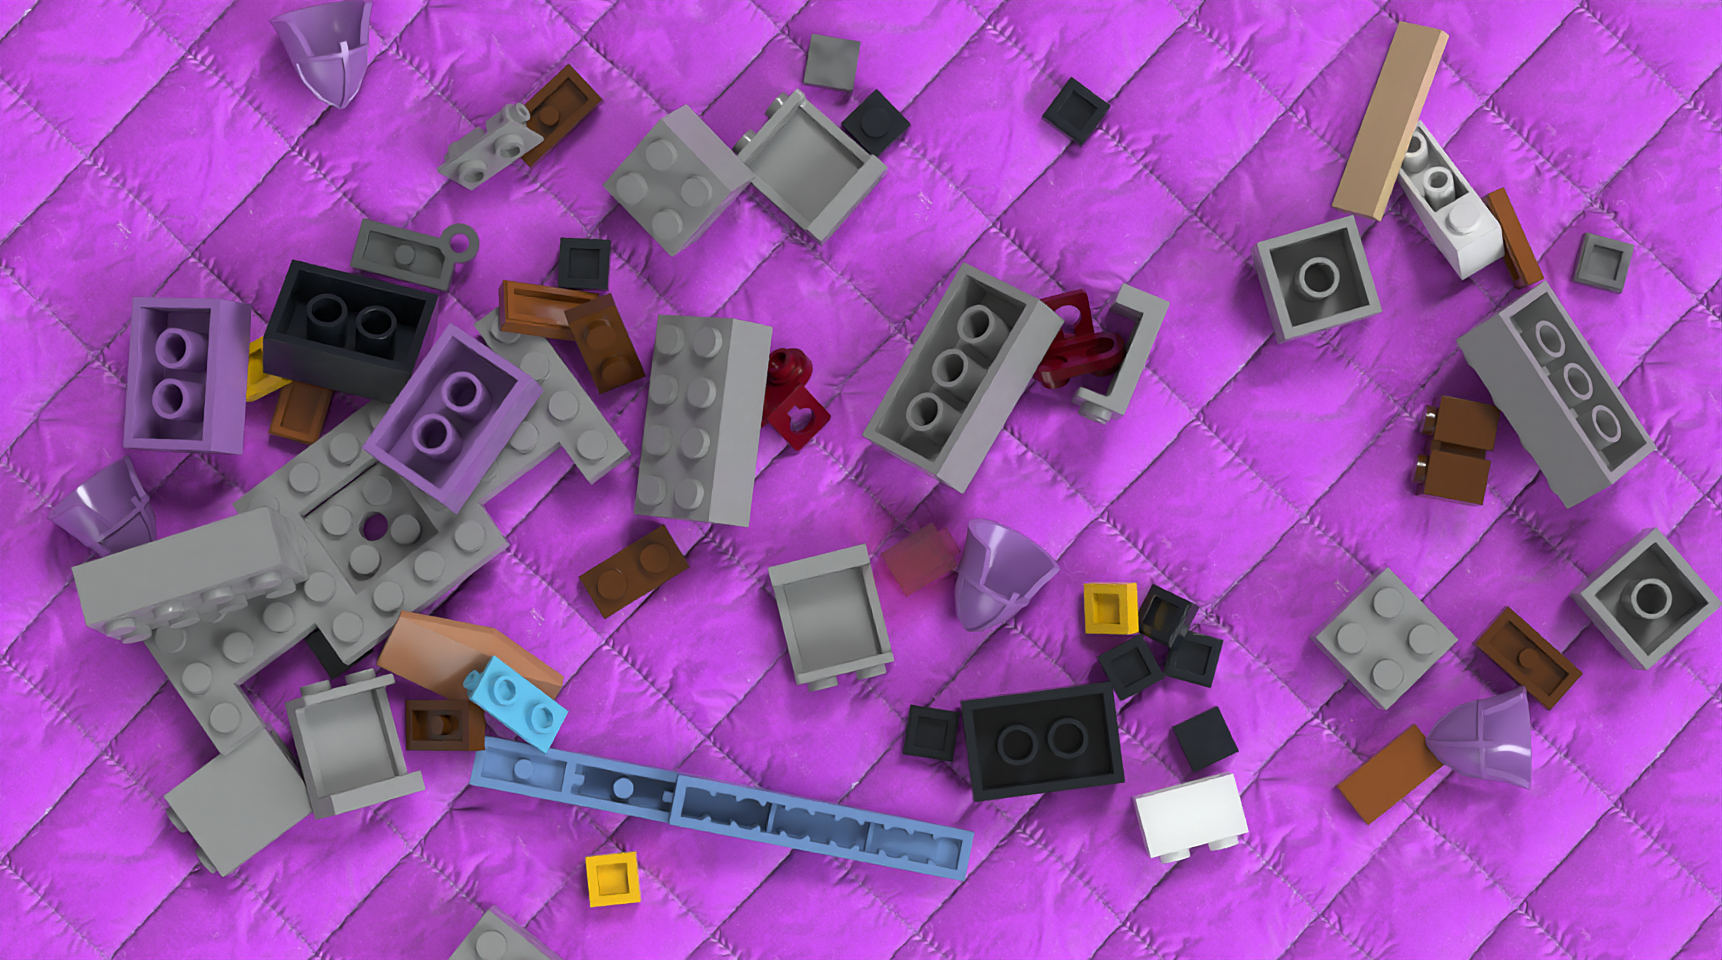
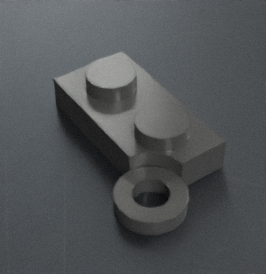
M362 218L350 267L449 293L456 263L464 264L476 257L480 249V239L472 227L461 223L448 226L443 231L441 237L438 238ZM458 234L467 236L469 240L467 250L461 253H456L451 248V240Z

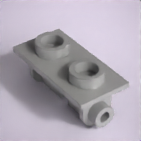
M509 103L501 111L485 121L486 134L485 130L477 127L460 140L452 142L448 146V152L444 155L446 162L437 167V172L473 190L543 142L544 138L527 128L526 121L530 119L527 108L521 103L515 105Z

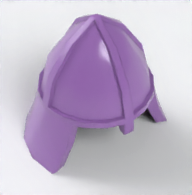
M345 0L319 4L282 13L269 20L279 35L301 82L320 101L335 108H345L358 93L367 69L368 48L370 47L369 26L373 0Z
M129 455L114 461L84 481L61 500L46 518L65 529L82 542L85 547H90L101 557L157 540L156 516L149 503L150 497L145 494Z
M971 519L967 528L965 547L958 566L959 574L955 584L956 615L963 628L968 632H979L1013 618L1022 607L1028 605L1030 599L1039 589L1060 571L1056 560L1041 546L1010 527L991 520Z
M1523 685L1504 694L1458 705L1437 720L1427 735L1425 744L1440 762L1463 776L1509 783L1531 790V727L1526 686Z

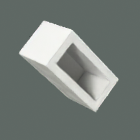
M1229 771L1132 796L1147 855L1151 858L1160 856L1161 864L1190 857L1189 848L1208 843L1210 851L1239 844L1237 835L1249 832L1234 774Z

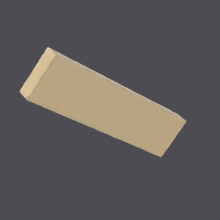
M1399 21L1332 203V207L1339 212L1381 222L1449 35L1443 30Z

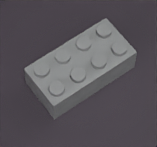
M963 262L862 436L893 457L964 494L1065 320L1040 299Z
M1546 280L1504 305L1456 339L1457 344L1463 351L1465 360L1475 369L1491 393L1494 404L1504 413L1518 434L1523 448L1532 455L1547 478L1549 487L1559 496L1567 509L1611 486L1657 448Z
M658 314L634 514L673 520L749 527L773 327L734 318Z
M267 505L71 567L86 626L106 634L107 637H113L117 640L121 639L124 644L148 639L152 636V629L168 624L170 628H182L193 625L200 621L199 614L215 609L218 610V613H229L243 609L248 606L247 599L266 594L267 598L288 595L296 590L295 584L309 580L294 522Z

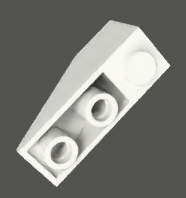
M1419 120L1397 180L1436 246L1459 277L1464 280L1505 255L1501 225L1423 122Z

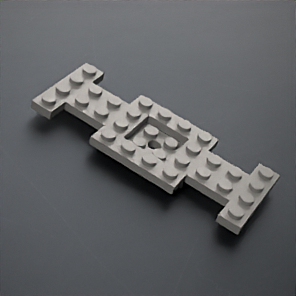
M499 306L474 324L492 351L531 376L544 391L457 514L381 462H378V460L362 449L364 443L392 405L377 400H371L232 503L238 514L267 505L294 522L309 580L295 584L296 590L288 595L276 598H267L266 594L247 599L248 606L243 609L229 613H218V610L215 609L199 614L200 621L190 626L170 628L168 624L152 629V636L142 640L220 754L228 755L261 729L267 727L240 685L319 627L342 662L350 665L389 636L401 610L420 613L509 547L510 543L489 516L483 504L561 446H563L591 485L632 455L546 337L500 331ZM374 515L385 516L388 522L386 534L376 541L367 540L363 531L366 521Z

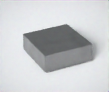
M811 34L804 85L853 93L861 42Z
M1588 232L1584 233L1571 282L1621 294L1634 245Z

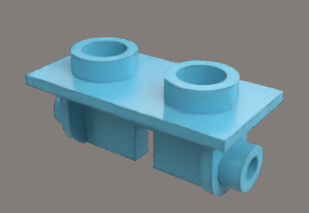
M496 656L490 658L482 673L473 670L463 682V687L467 689V696L471 701L543 754H546L569 712Z

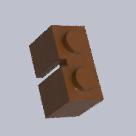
M1444 395L1435 397L1432 405H1425L1420 423V434L1427 435L1423 455H1415L1411 470V483L1417 484L1416 496L1472 507L1483 505L1491 461L1485 460L1486 450L1493 451L1501 411L1496 405Z

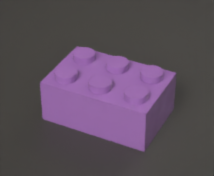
M133 297L123 448L153 452L243 454L252 305L220 298Z
M450 322L364 443L362 449L457 514L544 389L531 376Z

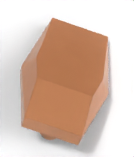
M401 610L376 662V665L448 699H469L467 689L463 687L465 678L473 670L482 673L492 656H496L553 700L557 697L564 679L563 675L495 628Z

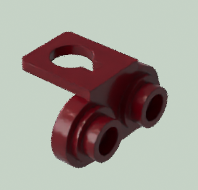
M1078 289L1040 299L1054 312L1062 306H1074L1080 311V316L1073 324L1074 332L1064 334L1062 327L1060 328L1032 376L1034 380L1041 382V385L1045 388L1056 389L1068 384L1072 377L1088 373L1097 377H1105L1118 370V364L1126 357L1124 339L1119 334L1113 332H1094L1088 295L1085 289Z
M779 348L769 354L761 428L769 422L796 451H799L829 422L831 415L804 387L813 372V364L809 357L798 348ZM794 406L799 410L809 408L812 411L810 422L799 431H791L790 429L791 417L787 413Z

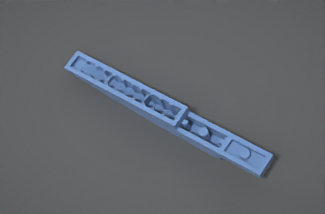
M485 735V750L476 751L469 783L470 785L667 822L669 825L959 881H965L974 837V831L583 752L577 753L550 747L547 753L543 754L529 743Z

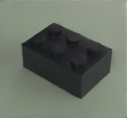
M292 259L263 336V373L393 404L431 349L437 331L439 295Z
M1106 680L959 700L971 794L974 802L1125 783L1112 681Z

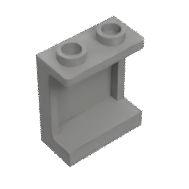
M797 88L790 97L785 92H782L765 111L764 114L769 118L757 134L752 129H749L734 145L732 151L756 175L750 184L822 247L885 177L888 167L874 154L870 156L806 99L805 94Z
M1125 283L1115 292L1108 311L1135 321L1125 346L1126 357L1118 364L1119 368L1114 373L1105 396L1083 387L1075 391L1071 402L1080 406L1077 414L1103 425L1109 422L1110 418L1117 421L1124 416L1170 302Z
M866 543L768 567L795 674L796 685L807 683L809 692L838 685L836 675L856 671L857 679L861 680L887 673L885 663L893 662L894 657Z
M374 668L345 676L346 686L331 689L329 680L299 688L302 697L284 703L315 820L426 790L421 770L411 773L407 772L385 689L387 685L395 683L393 673L376 677Z
M270 722L266 723L267 727L261 729L226 756L219 754L163 796L170 805L166 809L168 817L179 831L185 833L188 830L199 844V847L195 849L198 858L213 874L216 871L222 877L232 874L239 869V866L305 817L313 814L301 764Z

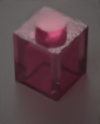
M933 523L880 555L905 597L957 567L958 564L953 557L961 553L946 527L937 531Z

